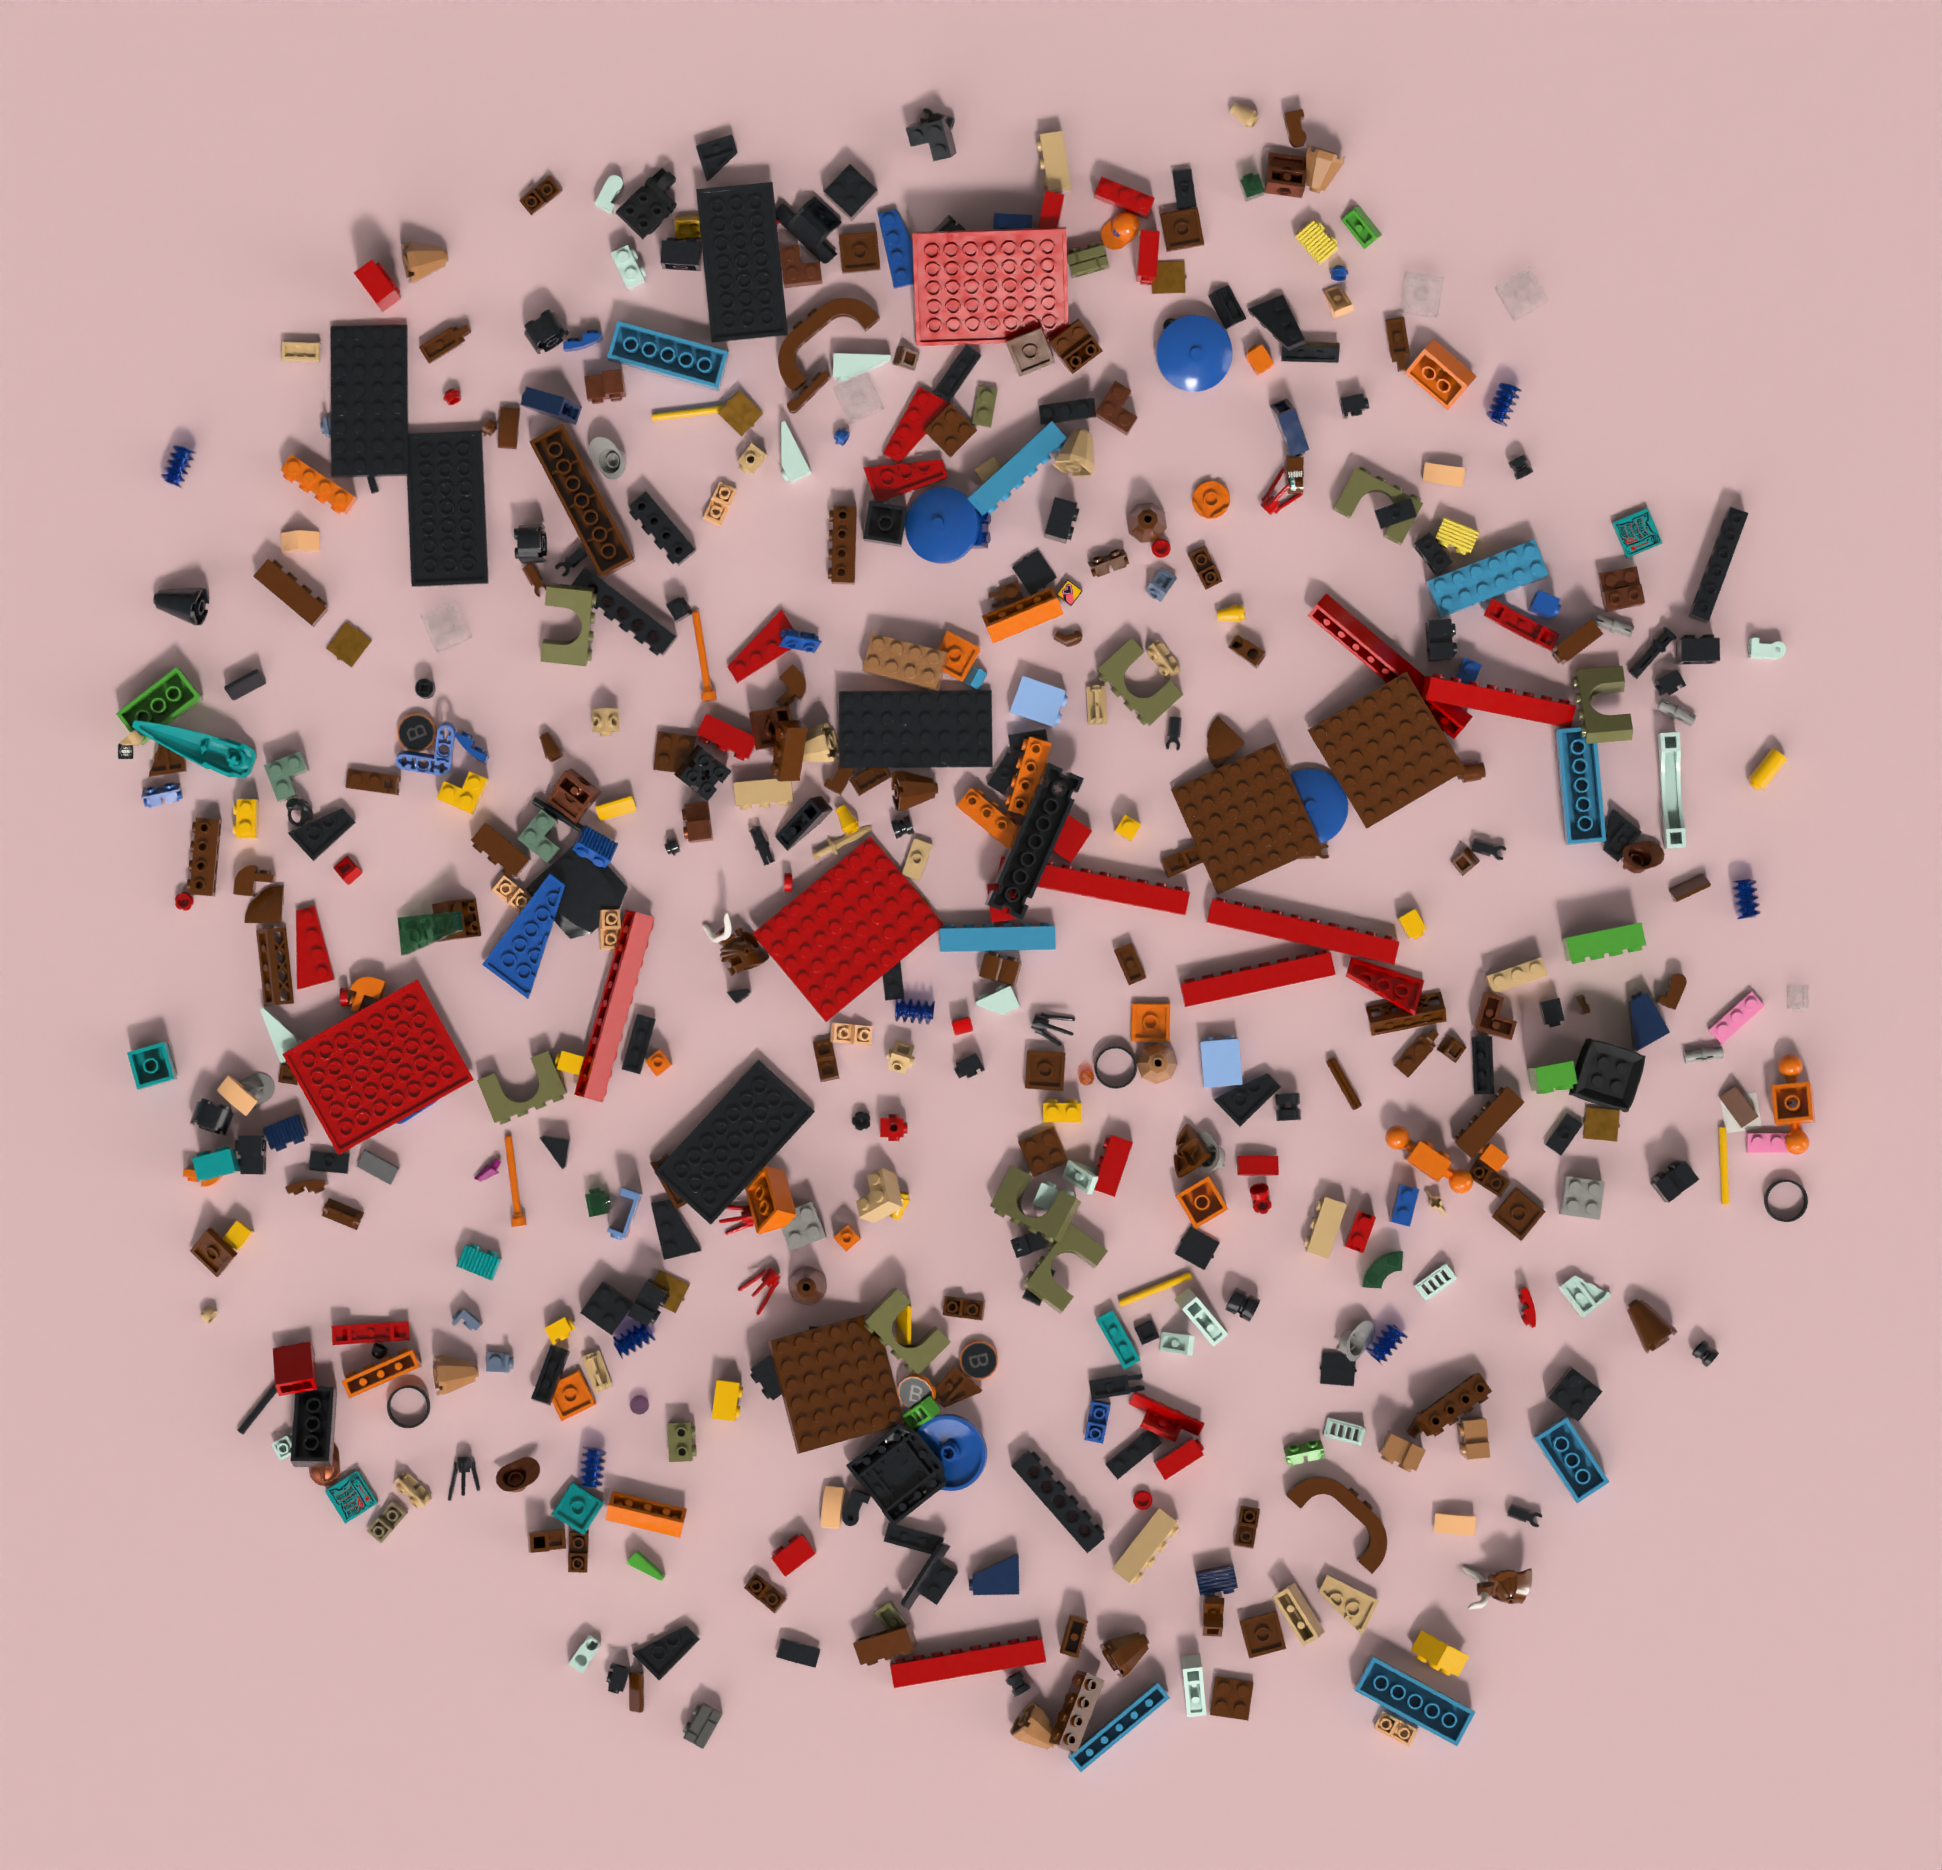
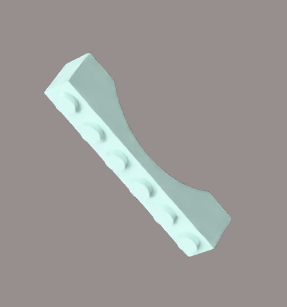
M1680 732L1658 734L1664 849L1685 848L1686 832L1680 777Z

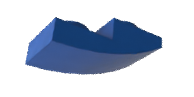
M587 330V333H582V341H579V338H569L568 342H563V349L565 352H572L588 348L603 339V335L598 333V330Z
M464 731L461 734L456 732L455 737L463 748L486 764L489 759L485 755L487 751L477 746L473 749L475 741L472 740L473 736Z
M1092 1400L1084 1440L1103 1444L1111 1403Z

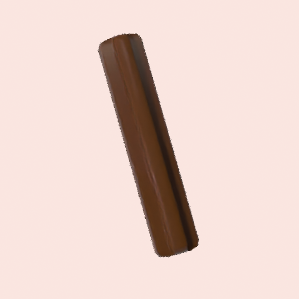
M1333 1057L1327 1060L1326 1063L1353 1110L1360 1108L1362 1104L1336 1058Z

